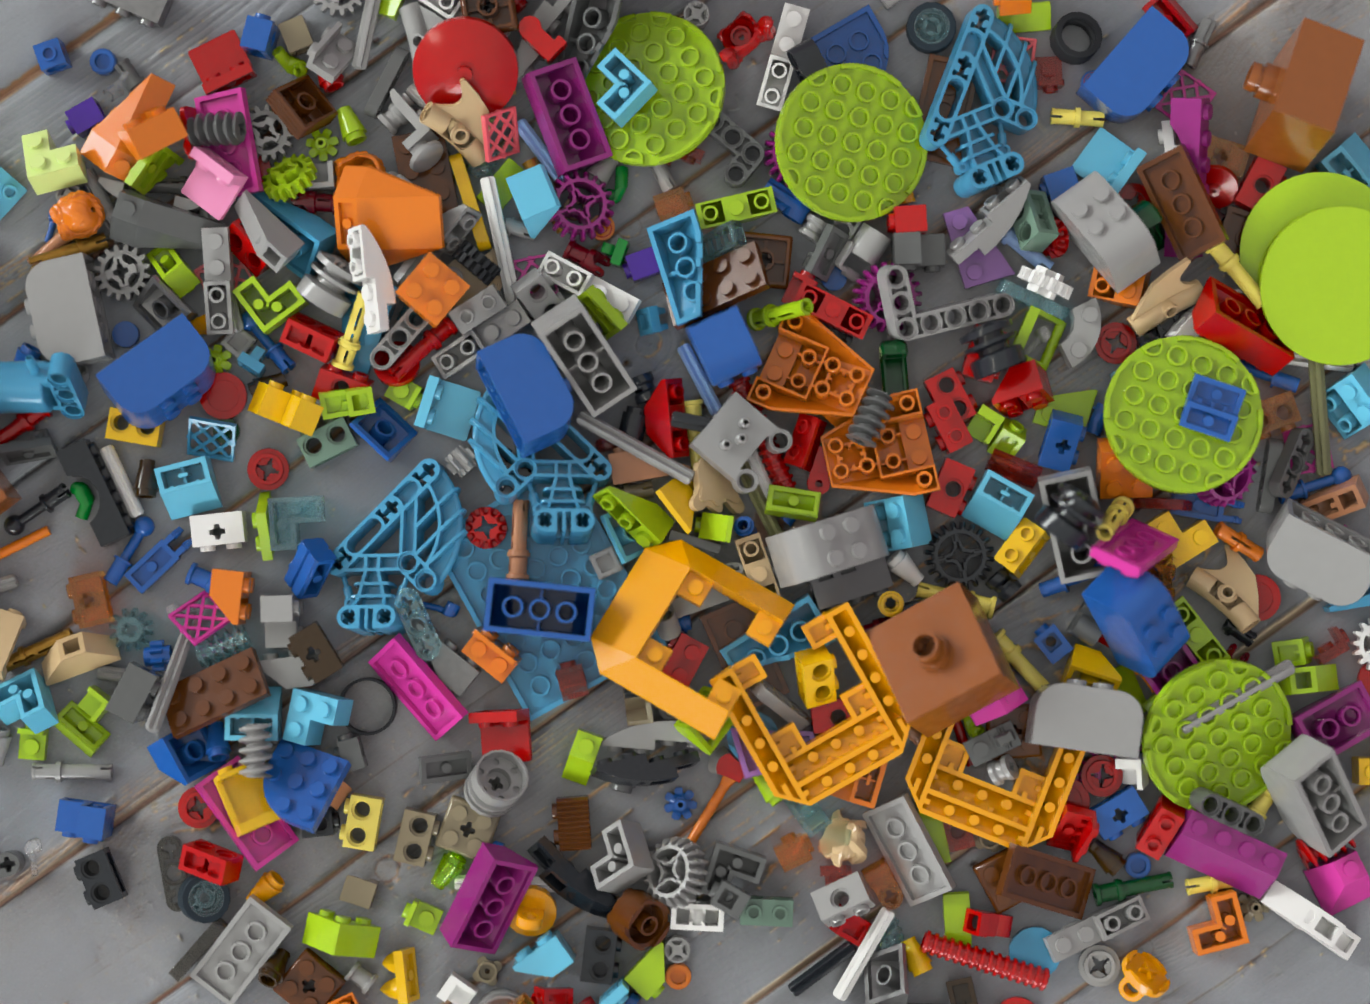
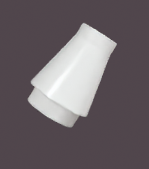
M896 550L886 561L890 572L907 581L913 587L917 586L924 578V575L919 571L907 551Z

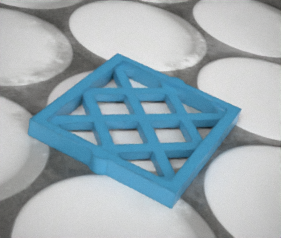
M190 416L188 421L187 454L199 457L210 456L211 459L234 462L237 424ZM192 424H195L200 430L193 433ZM213 427L218 433L211 436L206 430ZM231 430L232 439H229L224 433ZM201 433H204L208 438L204 442L197 437ZM222 436L226 443L220 445L215 439ZM192 439L199 444L195 448L191 447ZM212 442L217 448L210 451L205 445ZM228 445L231 446L230 455L223 449Z

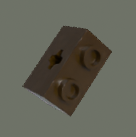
M318 621L313 622L288 638L290 641L287 645L294 658L300 657L304 664L301 670L308 681L313 679L316 684L344 667L343 662ZM312 646L314 650L319 648L321 652L318 655V660L314 657H308L309 647Z

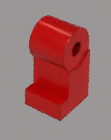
M525 16L519 22L518 28L523 40L549 65L567 47V42L560 35L555 40L542 29L538 18Z
M819 445L807 479V488L809 491L821 492L822 495L829 490L830 480L823 448Z
M966 908L963 931L979 937L999 936L1010 938L1013 916L1004 913L998 914L993 911ZM975 915H977V928L974 929L972 926V919Z

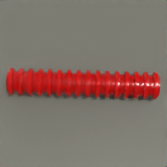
M748 376L735 380L728 387L733 389L732 394L736 391L746 400L753 384L749 383L751 379ZM749 402L754 408H756L761 414H763V407H760ZM774 436L773 444L775 445V447L779 448L780 445L776 444L775 440H777L776 436ZM764 439L758 446L760 451L758 455L763 457L761 461L766 464L765 470L770 473L768 477L773 480L771 484L796 488V481H792L793 474L788 472L790 467H786L783 462V453L772 454L765 446Z
M930 930L924 934L920 947L921 953L929 952L930 956L936 954L939 959L945 957L946 961L951 959L955 964L960 962L961 966L967 964L968 968L976 967L977 971L982 969L986 974L992 972L993 976L998 974L1002 979L1007 977L1008 981L1014 979L1015 983L1023 982L1024 986L1029 984L1033 989L1039 987L1040 991L1047 987L1050 977L1048 968L1043 970L1039 965L1034 967L1033 963L1027 965L1026 961L1018 962L1017 958L1012 960L1008 955L1002 957V953L996 955L994 951L990 950L987 952L986 948L979 949L977 945L971 947L970 943L965 945L961 940L956 942L955 938L949 940L947 936L943 935V937H940L939 933L932 934Z

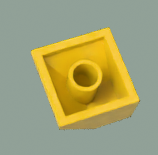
M674 478L655 493L686 534H689L692 531L694 511L689 507V501L694 492L693 481L691 480L686 485Z
M1075 643L1074 649L1067 659L1060 683H1066L1067 679H1078L1087 681L1086 686L1092 687L1093 683L1112 684L1113 690H1118L1122 677L1101 651Z

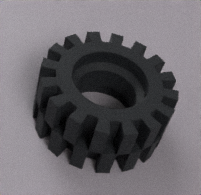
M466 239L452 254L461 265L487 286L501 271L495 263Z

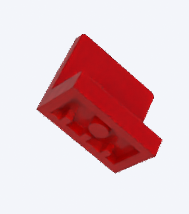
M230 30L188 52L203 83L202 87L206 95L233 89L257 77L247 53L240 47V39L235 30Z
M529 708L480 710L468 713L469 723H479L482 756L492 750H505L514 753L523 762L532 760Z

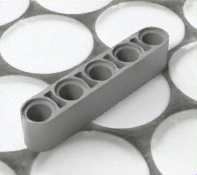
M449 267L454 273H456L460 278L463 279L462 273L459 269H457L456 267ZM411 308L406 311L373 349L369 360L374 369L380 371L387 370L428 324L423 319L421 325H412L409 322V315L414 312ZM399 331L405 334L406 343L404 345L397 346L392 342L391 337L394 332ZM379 351L386 352L389 356L388 364L384 366L376 364L374 355Z

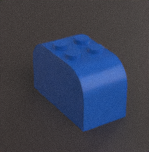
M1151 6L1079 88L1076 94L1095 111L1105 114L1104 119L1112 123H1127L1137 118L1144 110L1150 112L1164 97L1160 92L1163 90L1166 93L1181 77L1178 72L1186 63L1189 55L1187 38L1179 28L1156 8Z
M732 305L684 327L697 358L712 386L718 385L721 389L734 383L733 377L742 374V377H747L759 371L757 366L762 364L761 358L737 306Z
M182 313L98 372L96 377L104 393L128 423L138 428L150 429L161 425L166 420L171 421L181 413L180 410L187 405L196 404L214 383L216 369L206 342Z
M515 334L477 351L475 368L522 459L562 440L569 430L573 413V399L570 394L572 388L568 379L561 377L558 371L560 367L552 355L549 354L543 342L529 334Z
M1107 566L1082 593L1117 663L1145 677L1154 678L1190 639L1189 632L1168 590L1157 578L1147 571L1136 578L1125 576L1121 573V570L1113 566Z
M489 577L483 631L590 642L597 588Z

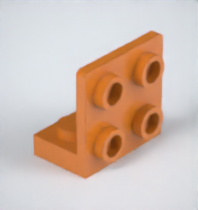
M482 626L475 628L472 632L474 635L461 652L502 684L522 660L518 655L520 651L511 643L507 642V644H504L497 639L500 636L497 632L483 631Z

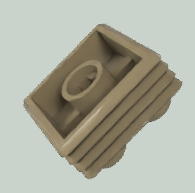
M453 795L435 845L474 859L482 842L492 843L500 817L489 818L479 815L471 809L464 798ZM471 822L475 833L471 832L469 835H465V830L461 826Z

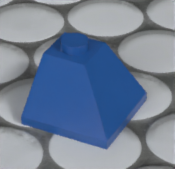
M203 727L178 740L170 733L147 747L158 769L183 785H187L226 764L225 761L211 762L205 754L207 727Z

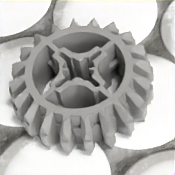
M675 836L663 839L662 843L656 844V851H649L655 870L649 873L644 881L645 884L649 885L647 892L667 907L677 908V905L679 907H686L690 902L697 901L696 895L703 894L701 886L707 884L704 881V877L710 873L705 870V866L709 863L703 860L706 853L700 850L699 845L693 843L688 838Z

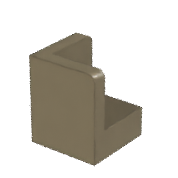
M302 14L278 25L287 49L293 57L306 53L314 42Z
M624 695L628 726L654 723L652 704L641 697L625 699Z
M347 875L339 900L370 909L380 881L371 878L365 880L353 875Z

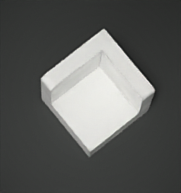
M1139 753L1138 759L1122 756L1115 758L1116 769H1122L1123 784L1137 785V790H1143L1149 784V775L1144 763L1143 753Z
M453 971L438 992L437 997L444 1002L449 1000L453 1004H469L479 988Z

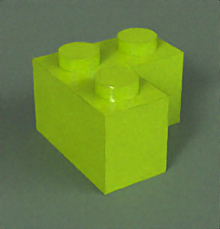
M252 275L232 291L266 335L271 334L287 322L289 317L309 305V302L297 291V286L292 281H288L270 295L259 279Z
M320 909L319 912H308L302 943L333 956L375 958L381 927L371 924L372 919L357 916L356 920H351V917L335 916V911Z

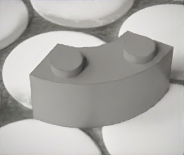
M1096 297L1068 311L1071 321L1070 331L1066 339L1057 346L1068 370L1081 363L1091 353L1099 338L1101 312Z

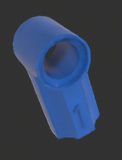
M770 178L765 187L772 186L777 209L782 211L781 213L791 221L802 225L810 209L800 202L789 188Z

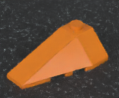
M151 73L129 93V96L112 109L108 116L91 129L80 153L104 172L124 181L130 169L135 166L138 160L135 159L117 132L123 130L122 124L141 117L143 120L147 118L146 112L158 106L164 105L166 107L174 91L175 84Z

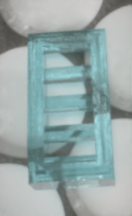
M730 220L703 235V264L747 244L741 221ZM727 233L730 234L731 242L728 240ZM720 236L723 238L724 246L721 244ZM714 239H715V242H716L717 250L714 249V245H713V241H712V240H714ZM707 242H708L710 254L707 253V249H706V246H705V243H707Z

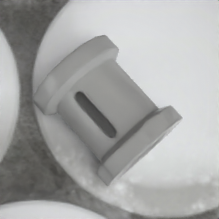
M358 960L344 977V980H350L365 995L379 976L377 974L372 975L361 966V962Z

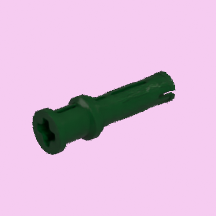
M1168 871L1167 873L1123 882L1117 878L1111 883L1101 885L1093 883L1092 893L1095 904L1098 907L1102 906L1104 902L1114 900L1123 902L1127 896L1174 888V882H1171V879H1173L1172 874Z

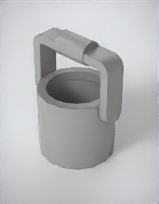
M863 223L853 240L848 241L835 260V266L841 270L843 276L852 282H856L858 278L865 280L864 276L860 277L858 272L849 266L843 265L849 254L852 253L870 266L867 271L871 273V265L880 266V258L892 240L868 224Z

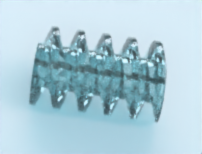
M232 625L233 633L231 634L226 628H223V637L220 638L215 632L213 634V641L206 638L202 645L194 646L196 657L202 668H204V665L208 668L214 665V662H221L223 657L227 659L233 656V653L238 654L250 647L253 648L245 626L242 625V630H239L236 625Z

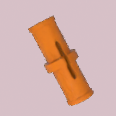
M1222 521L1215 526L1213 533L1217 538L1230 545L1231 550L1241 552L1254 562L1261 559L1264 554V548L1249 540L1245 533L1235 531Z

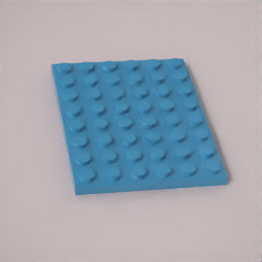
M532 484L534 492H537L540 501L549 499V497H542L543 489L545 487H552L553 484ZM527 489L517 498V500H529L527 550L530 553L527 561L529 579L521 580L597 588L592 627L593 633L626 580L628 573L621 563L623 570L599 580L589 556L612 546L594 512L592 513L595 523L591 538L585 544L568 545V539H564L563 545H559V539H555L554 545L536 543L531 537L534 516L528 496L530 493ZM582 493V497H578L577 499L586 500V497ZM496 500L486 506L497 509L505 517L507 533L504 540L496 547L483 549L472 544L466 535L461 542L456 561L448 574L477 627H484L489 577L506 578V574L509 573V557L507 552L508 549H511L513 503L504 505ZM483 516L482 526L475 529V532H484L487 538L490 539V530L496 527L497 524H488ZM468 517L463 519V530L465 529V523ZM655 630L651 638L667 646L666 641L661 639L657 630ZM497 632L500 635L497 639L504 644H507V642L511 643L520 651L518 655L522 660L506 680L522 709L529 708L530 721L608 679L599 673L592 641L585 642Z

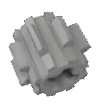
M463 444L455 448L444 459L448 463L445 467L453 476L458 475L461 479L478 465L472 448H466Z

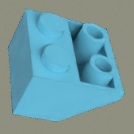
M1356 132L1314 165L1319 172L1345 175L1358 180L1370 188V149Z
M1365 362L1326 388L1328 418L1344 440L1370 425V369Z
M201 456L154 469L160 495L171 520L223 507L210 456Z
M988 469L985 470L961 516L1006 541L1024 516L1035 495Z
M923 494L917 496L901 495L864 503V507L874 504L888 551L926 545L932 540Z
M268 686L271 694L270 697L225 717V740L239 741L240 738L246 736L245 733L239 732V728L253 723H272V726L265 728L266 731L272 733V737L265 739V741L280 740L282 738V686Z
M558 929L553 933L551 930H548L537 938L538 941H536L534 947L530 948L527 945L516 953L517 956L512 968L515 972L553 978L574 962L576 954Z

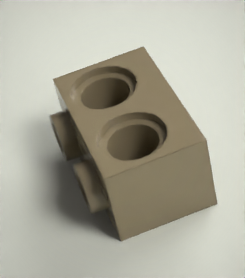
M411 807L405 808L393 861L424 867L427 861H432L435 849L434 846H430L432 836L438 835L441 821L436 820L437 813ZM415 819H425L428 823L427 830L423 832L418 831L414 826ZM418 844L422 849L421 856H411L408 852L409 845Z

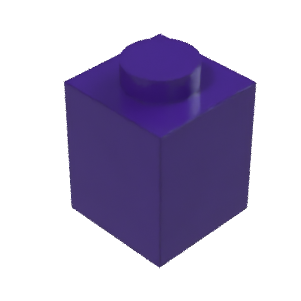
M93 97L65 111L68 120L65 121L67 127L73 135L77 133L81 138L88 136L91 129L106 117L98 101Z
M652 246L625 256L626 263L622 264L627 279L632 278L634 283L661 274Z

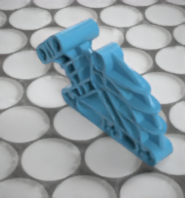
M985 4L977 5L966 14L919 136L922 148L927 151H935L940 147L946 154V159L954 167V173L961 175L956 178L953 185L955 193L961 198L972 197L982 191L1001 185L1019 174L1024 168V159L1019 153L1011 152L1010 146L1007 145L1004 130L1015 135H1023L1034 128L1038 122L1036 113L1038 90L1035 75L1037 61L1033 60L1031 62L1026 51L1028 42L1020 41L1012 31L1013 24L1009 23L1006 25L994 16L991 7ZM978 20L982 22L976 28H973L977 25ZM985 42L996 51L993 60L990 58ZM1001 61H1003L1008 71L1004 87L997 74ZM960 67H962L964 70L961 71L958 75H956L959 72ZM972 80L982 106L957 116ZM949 84L956 89V97L946 119L940 115L939 107ZM995 105L1003 109V116L996 113ZM1019 116H1023L1026 119L1027 126L1020 124ZM990 124L998 127V144L995 145L991 139L995 136L994 132L987 134L983 127ZM939 127V129L935 133V136H933L931 133ZM959 137L960 146L955 149V153L961 151V160L944 145L946 142Z
M486 390L482 398L478 397L476 399L479 405L475 419L471 418L469 420L473 426V439L470 438L468 443L474 449L478 467L484 479L494 491L495 499L504 505L511 504L528 489L530 493L528 496L534 516L531 537L536 543L554 545L555 539H559V545H563L564 539H568V545L585 544L591 538L595 523L592 513L595 499L592 496L596 493L597 488L608 484L612 473L610 462L571 424L566 435L587 454V458L578 459L560 441L551 445V447L564 460H535V453L522 459L517 447L515 456L496 438V424L509 436L510 434ZM500 455L512 465L510 468H506ZM525 467L530 469L532 474L524 477L518 473V470ZM595 470H596L597 472L603 470V471H604V475L599 474L598 476H596V475H595ZM532 484H553L552 487H545L543 489L542 497H549V499L540 501L537 492H534ZM574 484L592 485L586 500L577 499L582 497L583 491L580 487H574ZM503 485H508L512 487L513 492L506 495L501 493L499 488Z
M428 458L421 461L333 551L337 558L329 573L342 579L344 588H342L345 596L344 606L337 613V622L341 627L363 636H375V633L378 635H397L399 633L403 635L411 627L410 617L400 611L406 604L404 599L408 590V581L419 591L430 596L438 595L443 590L444 580L456 561L461 542L468 534L466 529L463 530V518L467 510L461 507L459 499L461 489L454 486L447 474L446 468L436 460ZM432 468L435 472L433 476H431V473L429 472ZM423 478L422 480H424V481L427 482V483H426V484L422 483V482L420 481V479ZM432 495L435 505L425 514V501ZM394 506H396V508H397V510H398V512H397L396 514H394V513H395V511H394V509H393ZM438 519L437 531L424 543L425 531ZM381 523L380 531L356 553L355 547L357 543L376 524ZM400 528L399 553L374 554ZM415 558L416 566L412 570H408V562ZM339 562H341V565L343 566V568H342L341 570H339V569H340V566L338 565ZM388 575L405 576L402 585H399L396 595L392 594L391 589H396L397 586L389 582ZM351 576H362L361 582H354V586L359 588L358 594H353L352 587L348 584L347 579ZM433 576L432 586L425 588L426 579Z

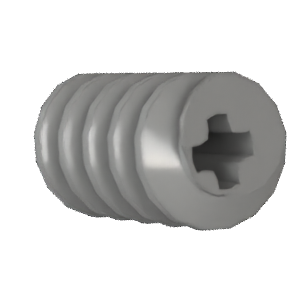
M272 723L246 724V726L239 728V732L246 734L245 737L239 739L240 743L246 744V747L239 749V753L246 755V758L239 760V764L246 766L245 769L239 771L240 775L247 778L273 777L265 773V771L273 768L272 764L265 762V760L273 758L271 753L265 752L266 749L272 747V743L265 741V739L272 737V733L265 730V728L272 726Z

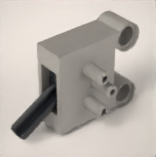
M736 391L730 395L712 418L674 411L670 420L672 427L699 432L689 444V447L732 483L733 489L739 494L750 493L759 484V478L755 471L751 469L741 470L740 468L764 439L767 450L772 454H781L791 447L793 440L787 430L779 429ZM774 435H780L784 438L785 444L783 448L775 447L773 444ZM743 474L751 479V486L748 489L743 488L739 483V478Z

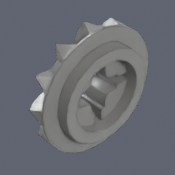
M1095 944L1086 948L1082 955L1079 956L1078 970L1085 982L1095 987H1103L1111 984L1117 978L1120 972V960L1115 951L1110 947ZM1093 956L1099 961L1106 960L1103 964L1106 974H1103L1098 969L1092 970L1095 966L1092 959Z

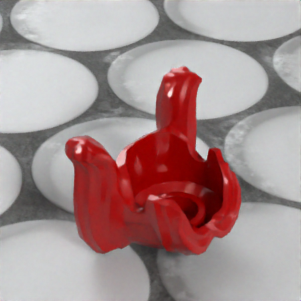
M742 11L732 23L717 33V39L722 42L725 48L719 52V55L729 69H737L740 63L743 62V58L756 49L761 42L774 39L776 28L773 25L772 17L763 16L757 23L751 14Z

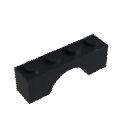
M82 439L57 451L56 454L66 475L86 478L96 487L99 493V510L95 518L90 522V525L100 546L107 547L134 534L132 529L135 526L134 521L128 512H124L121 506L123 500L118 490H113L109 481L112 477L106 465L102 466L98 457L101 454L96 443L90 442L89 439Z

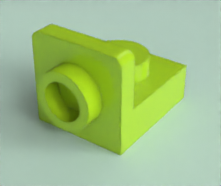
M411 381L404 386H389L384 396L412 412L414 407L419 408L423 397L422 393L425 389Z
M1005 417L1001 428L987 446V452L1009 464L1026 441V428L1019 421L1010 420Z
M1308 636L1271 642L1275 666L1286 659H1289L1294 666L1306 665L1312 662V657L1315 656L1314 645L1312 642H1309Z
M26 724L25 727H19L17 729V733L20 734L18 759L45 761L47 758L49 729L35 734Z
M415 898L412 904L407 902L401 917L406 919L403 925L407 927L410 925L434 935L444 910Z

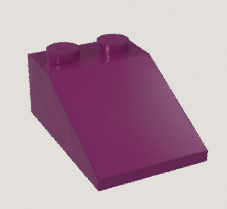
M1362 681L1354 682L1292 714L1293 725H1291V732L1296 739L1301 734L1308 735L1333 748L1336 755L1369 737L1370 696Z

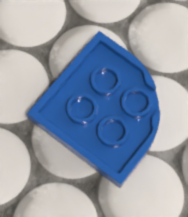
M869 4L811 37L819 48L828 67L842 63H860L886 71L889 58L887 38Z
M282 737L272 754L273 758H270L268 762L273 765V768L265 771V773L273 776L263 779L266 800L281 820L315 834L345 779L351 764L348 760L312 747L282 740Z

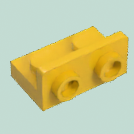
M1024 517L996 553L994 559L1013 576L1020 579L1050 537L1046 531Z

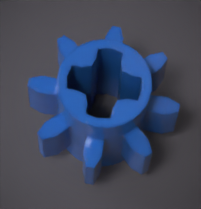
M164 640L150 641V647H144L143 649L145 666H152V671L154 672L166 671L173 653L172 646L165 645Z

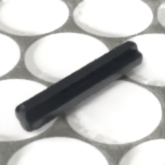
M844 942L789 983V990L794 996H799L854 955L856 948L851 942Z

